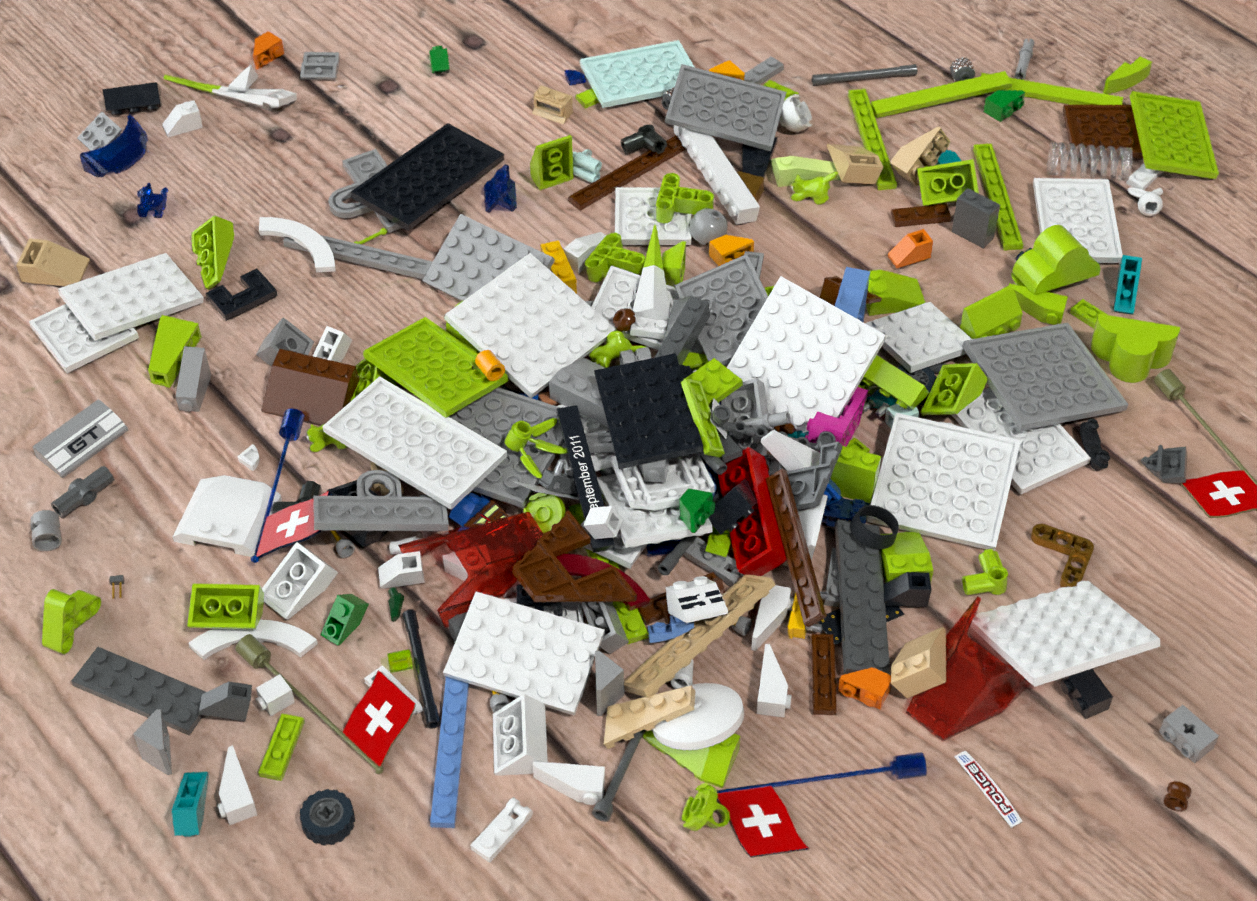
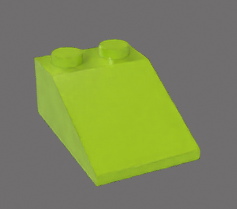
M571 135L536 146L530 162V174L539 190L573 180Z
M974 159L917 168L923 206L957 202V198L967 188L979 194Z
M881 269L870 271L868 291L881 297L882 300L881 302L866 304L869 316L897 313L926 303L916 278Z
M977 363L942 365L921 410V414H958L978 398L987 383V377Z
M897 533L894 544L889 548L881 549L885 583L906 572L929 573L930 582L932 581L934 569L930 553L920 533Z

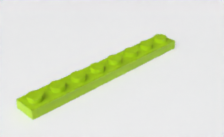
M580 503L569 506L570 513L581 525L584 517ZM585 548L588 557L599 559L619 569L616 562ZM622 601L613 602L629 641L627 645L648 639V631L638 609L629 611Z

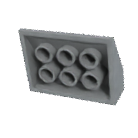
M583 358L561 368L549 381L550 399L566 407L577 405L579 413L608 426L594 370L605 367Z

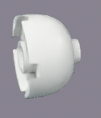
M797 94L784 101L779 118L780 124L793 132H800L812 126L809 123L812 120L810 110L804 101L800 102L798 99L800 96Z

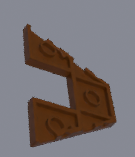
M569 510L565 512V516L557 524L554 523L549 532H546L537 541V545L531 551L528 550L524 558L513 566L514 576L534 602L636 601L637 599L636 592L614 566L574 580L556 558L559 555L590 544L591 537Z

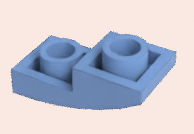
M671 615L669 616L670 624L657 622L653 625H647L649 642H660L678 637L693 629L694 622L685 623Z

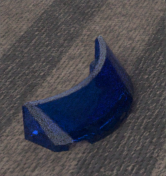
M131 114L127 116L126 128L118 138L99 149L79 154L85 172L97 178L104 177L109 172L118 174L131 168L144 156L147 150V133Z

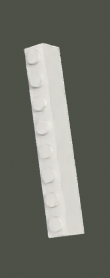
M674 125L675 135H678L682 145L686 148L690 157L696 163L697 168L702 172L705 180L710 184L713 192L716 193L721 204L724 205L736 225L756 221L760 209L759 204L712 135Z

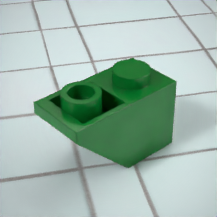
M443 46L432 47L428 54L431 72H448L450 67L447 48H443Z
M997 90L986 98L983 112L1001 122L1023 107L1025 92L1023 90Z
M688 488L679 498L680 518L691 533H696L705 524L709 516L714 513L715 502H713L712 492Z
M353 594L337 595L321 636L337 646L341 645L361 624L369 604Z

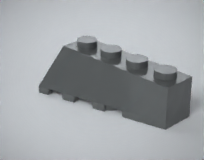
M693 296L681 298L673 302L663 344L655 357L676 353L679 365L684 363L710 317L709 302Z

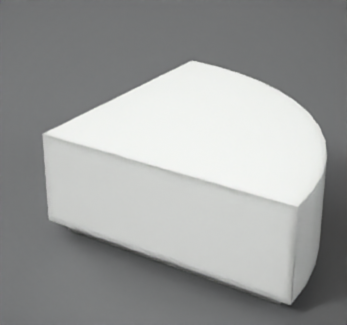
M253 444L237 456L238 461L252 471L257 468L260 461L258 450Z

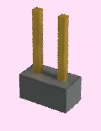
M110 576L112 598H115V585H119V597L122 598L124 576Z

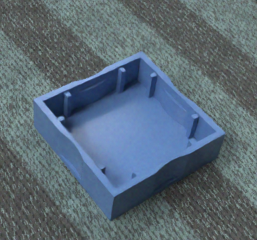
M846 267L835 307L864 323L870 271Z

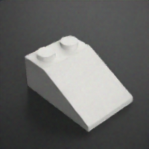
M296 542L263 586L264 602L288 620L324 592L338 572L312 551Z

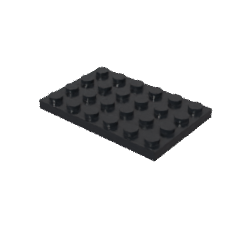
M676 353L594 370L619 469L703 452L700 433L693 421L681 385L684 379Z

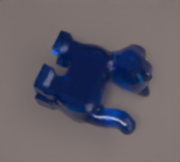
M148 183L138 190L137 196L140 198V204L137 205V213L139 217H147L149 211H154V218H162L163 210L166 208L168 188L164 187L161 190V194H153L151 184Z

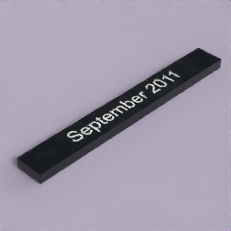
M575 405L557 408L556 413L585 521L590 508L604 507L578 406ZM588 532V535L591 537L590 544L593 553L615 548L613 538L594 539Z

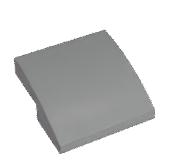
M304 52L300 78L336 80L340 61L339 52Z

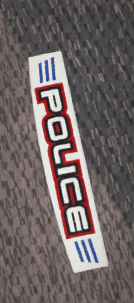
M966 751L955 756L1011 828L1023 822L996 783Z

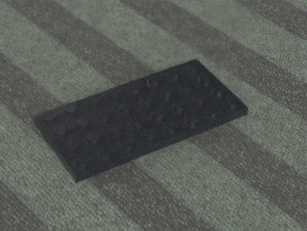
M447 123L352 190L351 198L409 231L502 162L505 154Z

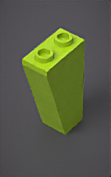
M165 315L160 317L148 368L152 384L169 388L172 386L180 373L184 347H196L202 337L198 323Z

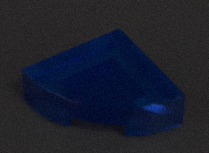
M564 70L569 86L586 83V77L581 72Z

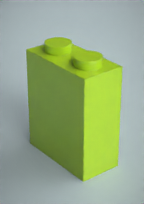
M842 446L831 479L839 487L842 497L853 500L861 499L871 504L878 480L881 456Z

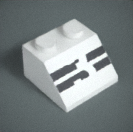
M705 576L696 577L691 582L677 581L673 583V586L666 587L668 613L685 623L728 614V609L716 582L707 579Z

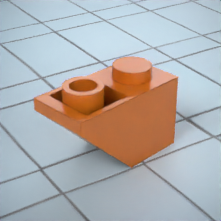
M267 31L255 39L253 57L257 70L284 54L282 39Z
M924 229L909 233L888 253V257L896 268L931 258L933 240Z
M873 667L844 674L840 677L838 692L848 698H854L869 707H875L880 710L892 688L891 675Z

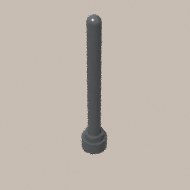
M645 729L635 733L634 738L630 739L603 800H600L594 806L592 815L596 819L603 822L610 820L613 814L612 802Z

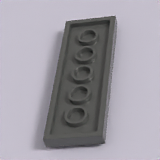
M100 647L95 649L71 680L74 687L147 718L155 710L161 709L166 726L189 736L204 716L199 714L201 695L206 693V691Z

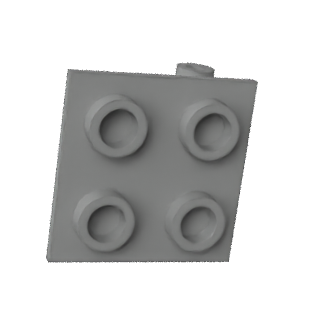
M102 111L77 137L96 156H99L112 141L115 143L123 142V135L120 133L122 129Z

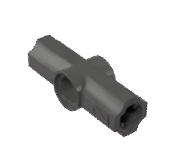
M101 466L85 479L77 478L72 481L68 491L50 504L59 517H65L81 504H91L96 499L97 493L114 481V477L108 468Z

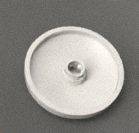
M714 683L692 684L689 686H692L695 690L694 710L669 722L663 720L652 729L656 739L671 748L696 750L710 747L726 740L738 730L744 719L743 703L738 693L727 686Z

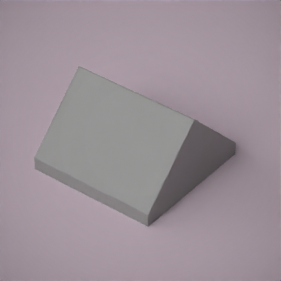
M595 651L597 716H602L607 712L608 706L614 705L624 696V670L602 652Z
M157 709L133 735L141 758L166 775L172 774L169 732L161 709Z

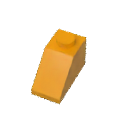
M724 235L709 241V256L718 266L744 256L745 251L754 252L753 239Z

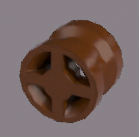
M1170 782L1167 786L1168 794L1165 795L1163 800L1164 805L1174 811H1185L1189 804L1187 799L1190 798L1192 793L1191 788L1182 782Z

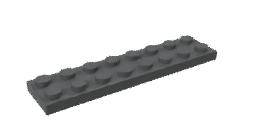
M837 519L835 523L844 673L848 674L873 667L890 675L881 549L871 548L861 543L853 535L850 529V521ZM863 524L871 532L880 535L879 526Z

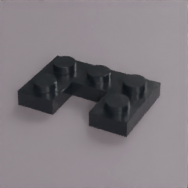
M257 268L240 276L241 282L247 289L233 296L224 285L206 292L207 299L226 321L278 296L277 290Z

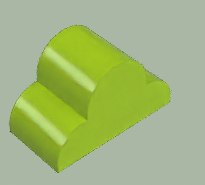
M1053 225L1045 229L1037 237L1033 249L1019 257L1012 272L1036 295L1098 276L1100 274V265L1064 226Z
M1098 314L1091 340V349L1098 358L1109 362V369L1117 379L1128 383H1137L1148 377L1150 369L1163 368L1170 363L1180 327Z

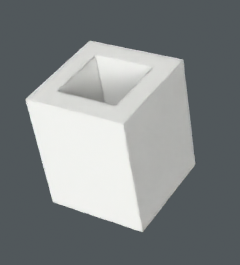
M612 506L590 508L583 526L594 539L613 538L617 536L623 519Z
M280 674L256 688L258 695L256 702L262 711L266 710L270 716L295 703L292 689Z

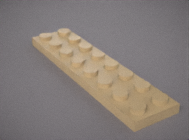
M745 574L722 594L728 614L694 621L693 629L672 638L624 680V692L648 698L651 695H655L664 683L671 681L681 668L688 666L697 654L704 652L707 649V645L721 637L723 631L729 626L734 625L742 614L750 611L759 599L766 597L775 586L772 578Z

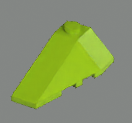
M215 215L191 233L192 250L198 256L196 262L202 268L201 276L205 288L208 290L221 282L234 240L233 222Z
M652 729L645 731L643 736L644 740L663 754H668L674 758L682 768L686 767L693 772L697 779L722 789L740 748V735L735 733L718 744L696 750H681L668 747L656 739Z

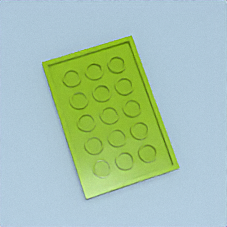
M1137 91L1131 92L1129 97L1145 168L1216 179L1219 172L1201 102Z
M427 317L418 320L363 351L365 359L445 418L508 382V375L506 373L496 381L488 380L475 364L478 353Z

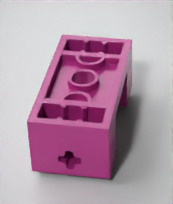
M857 387L839 418L817 412L813 419L810 418L806 430L809 431V434L805 438L811 443H817L819 434L828 431L835 436V442H839L842 446L847 447L860 424L868 390Z

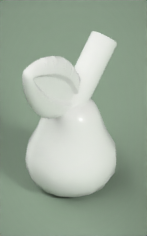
M1139 188L1127 189L1131 195L1139 198L1138 209L1143 215L1154 216L1162 210L1163 201L1160 195L1163 194V190L1161 188L1151 192Z

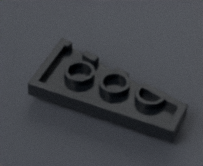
M775 136L771 151L742 144V172L765 178L778 142V137Z

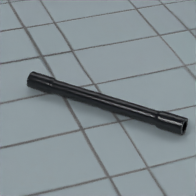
M409 609L403 612V619L409 636L424 706L423 711L426 725L428 728L433 729L439 727L441 723L433 697L419 634L416 611Z

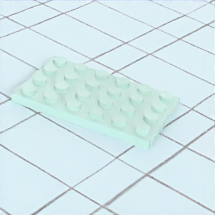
M679 40L580 59V66L602 108L662 97L665 91L675 87L681 64L694 67Z

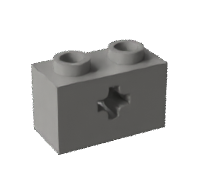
M1181 705L1163 720L1159 731L1165 740L1171 742L1180 750L1183 756L1189 758L1194 763L1214 749L1219 737L1218 734L1184 705Z

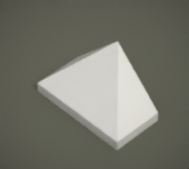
M252 65L243 70L231 82L229 89L246 91L255 82L258 74Z

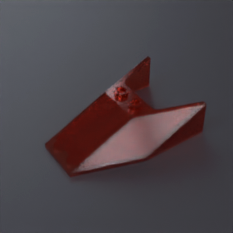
M528 511L463 526L398 546L401 553L420 551L421 556L446 543L468 574L467 579L437 609L443 626L447 628L449 627V619L455 615L468 612L475 592L496 598L504 596L518 581L513 574V566L524 558L528 550L531 551L537 545V541L544 533Z
M978 596L946 635V682L914 695L906 711V714L941 741H945L1003 713L1031 684L1012 665L1004 664L969 638L967 633L973 618L977 614L981 598Z

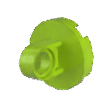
M540 492L529 498V503L523 510V520L526 527L542 536L552 529L554 523L557 524L565 516V506L558 496Z
M702 783L695 789L699 791L696 796L688 798L682 813V820L686 822L683 826L691 831H697L704 825L714 829L727 825L730 818L727 808L717 803L716 788L708 783ZM715 810L719 811L722 816L720 823H716L713 819V812Z

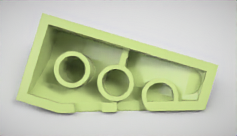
M797 156L780 157L770 160L778 187L791 186L796 179V175H799L803 180H808L817 176L825 177L837 171L834 162ZM839 174L832 181L841 180Z

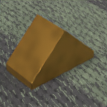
M740 171L737 172L758 203L764 190V178Z

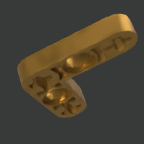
M1036 524L1031 533V540L1035 544L1069 556L1060 579V586H1077V583L1082 581L1092 557L1094 544L1087 538L1046 524ZM1057 539H1064L1068 544L1061 545L1057 542ZM1079 562L1083 567L1075 568L1071 563ZM1071 574L1075 576L1072 583L1068 582Z

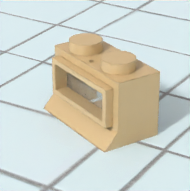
M540 86L534 93V109L532 114L564 124L572 115L573 96L544 86Z

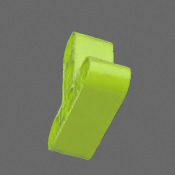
M668 173L663 177L656 201V220L659 223L666 224L672 221L674 212L695 215L702 209H713L714 195L707 190L680 187L679 175Z
M607 234L585 261L588 279L591 282L602 281L611 266L641 276L645 256L642 253L623 249L620 234Z
M51 589L44 601L42 645L62 654L68 653L73 645L74 630L99 611L101 598L82 590H77L69 595L56 589Z

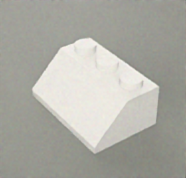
M823 495L819 506L798 510L811 560L818 539L827 495ZM785 561L783 565L788 566V562Z
M526 694L493 713L495 775L532 774L533 761L548 762L545 705Z

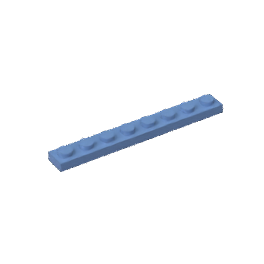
M446 677L430 820L431 828H455L469 683Z

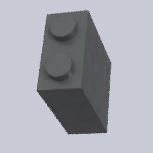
M967 188L957 198L952 232L984 249L994 239L1000 204Z

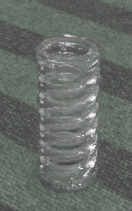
M1057 142L1050 143L1047 158V175H1058L1059 170H1056V166L1061 154L1060 175L1065 176L1068 159L1071 154V177L1076 176L1080 155V176L1082 178L1086 177L1090 155L1091 178L1094 179L1096 177L1100 156L1101 179L1106 178L1110 156V179H1116L1120 156L1121 165L1119 168H1121V175H1118V180L1128 181L1132 166V148L1119 147L1115 150L1113 146L1105 149L1104 146L1100 145L1096 149L1094 145H1088L1085 148L1084 144H1079L1075 147L1073 143H1069L1066 147L1062 142L1058 144Z

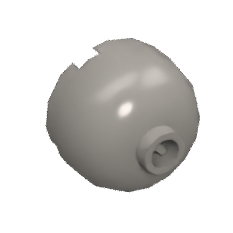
M705 208L698 211L689 223L691 228L689 232L692 237L704 245L706 242L709 243V241L727 234L728 224L726 218L715 209Z

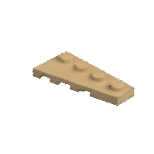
M687 686L651 695L649 698L643 697L608 706L604 745L607 749L615 747V742L622 739L628 741L634 738L635 733L643 729L649 731L654 729L663 720L669 722L693 711L695 706L694 688Z

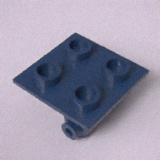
M841 496L839 501L825 506L822 523H826V526L835 527L838 518L840 520L846 519V521L852 520L861 507L870 505V503L861 499H844ZM860 516L863 524H866L867 516Z

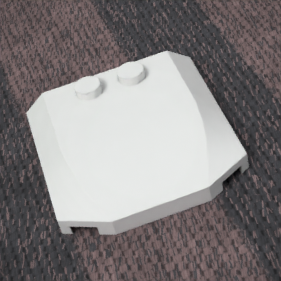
M698 453L670 458L666 483L644 481L638 465L619 469L616 456L611 457L612 467L630 508L659 510L679 506V498L688 488L715 492V485Z
M226 475L201 479L173 535V540L177 543L193 546L198 541L234 548L235 554L256 558L266 518L273 514L274 502L282 501L281 494L267 484Z

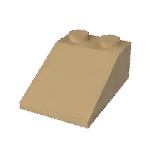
M941 627L905 643L891 665V684L906 698L946 682V629Z

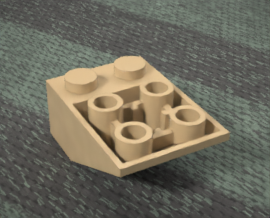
M938 126L902 146L890 161V164L901 177L918 186L917 168L936 165L938 158L948 149L951 141L941 127Z
M827 144L842 182L876 184L883 169L878 155L861 146Z
M29 238L16 266L22 282L67 286L82 280L90 259L49 240Z

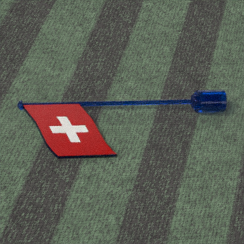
M287 409L283 415L279 435L285 439L255 553L251 557L253 563H257L260 560L259 558L278 549L296 544V542L305 541L321 532V530H314L313 499L289 506L269 516L289 441L297 440L300 437L305 416L298 409ZM327 491L320 496H330V491Z
M923 752L893 756V761H890V766L717 790V800L727 808L730 815L729 819L738 841L751 858L809 850L796 832L786 806L773 787L891 771V775H895L897 780L927 775L926 761Z

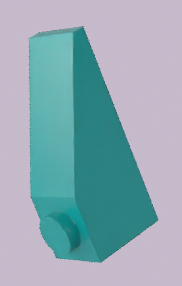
M1122 255L1119 263L1113 312L1134 314L1143 258Z
M208 772L184 773L172 807L174 836L183 835L191 837L200 834L204 819L209 778Z

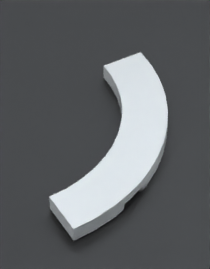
M260 217V235L292 238L294 242L309 250L315 262L316 272L336 271L333 252L326 240L316 231L292 220Z
M260 620L256 629L214 628L188 643L189 647L203 660L220 650L230 647L234 643H238L241 638L248 634H252L261 643H264V641L277 643V646L292 651L300 658L318 644L317 639L302 629L272 620Z

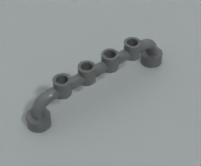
M718 405L713 411V420L723 429L732 431L734 438L740 439L745 434L752 436L755 443L762 444L761 438L770 433L762 426L755 429L746 426L742 421L728 422L731 411L727 406ZM828 431L819 434L817 443H811L805 437L791 438L817 452L821 451V445L835 442V436ZM779 432L788 437V435L785 432Z

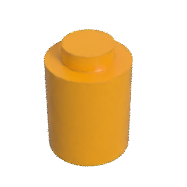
M491 350L481 351L477 355L475 364L488 380L496 381L504 375L505 366Z

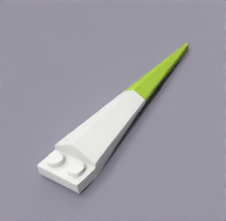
M164 75L165 80L269 111L297 100V93L284 89H247L246 91L229 89V87L205 84Z
M654 225L633 306L636 321L630 327V335L664 340L671 312L657 226Z

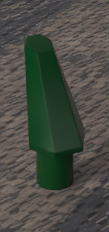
M392 587L388 590L391 597L388 602L391 621L395 622L400 617L404 595L398 593L397 589Z

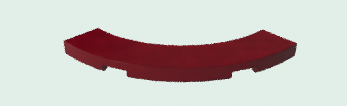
M562 554L556 557L570 575L581 576V578L612 566L599 559L577 554ZM616 568L637 594L636 601H622L628 610L631 611L649 604L650 599L644 590L630 576Z

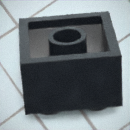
M743 479L715 504L714 513L709 516L712 526L720 535L726 530L730 533L739 525L737 520L740 517L746 519L755 511L752 507L757 501L746 479Z

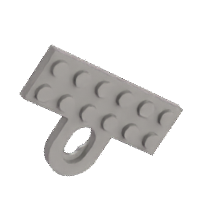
M376 149L342 161L344 169L354 184L340 188L330 195L329 208L335 216L353 218L373 211L361 203L345 204L342 201L351 198L352 190L388 166ZM375 212L388 233L403 228Z
M372 470L360 475L357 480V496L313 497L314 530L448 531L446 506L431 497H402L400 480L397 476L387 471ZM372 484H383L389 490V494L375 496L369 492V489L372 487Z

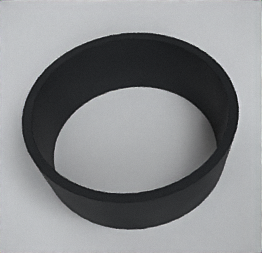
M866 505L861 507L852 518L850 529L853 535L864 545L875 549H886L894 544L899 524L895 516L888 510L876 505ZM860 516H872L882 520L889 526L892 534L879 535L871 532L862 524Z

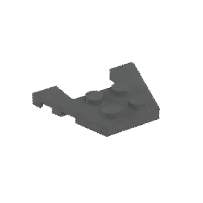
M839 442L821 445L819 465L787 471L797 510L819 506L842 450V445ZM774 456L765 458L766 464L769 466V476L782 468L785 470Z

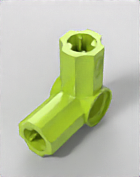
M993 549L984 550L983 553L979 554V562L984 573L962 576L965 595L984 592L1000 595L1007 589L1008 571L1003 567L998 552Z

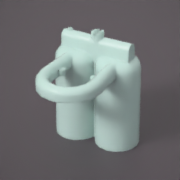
M586 149L583 152H573V175L590 183L600 179L599 171L602 167V162L592 158V151Z

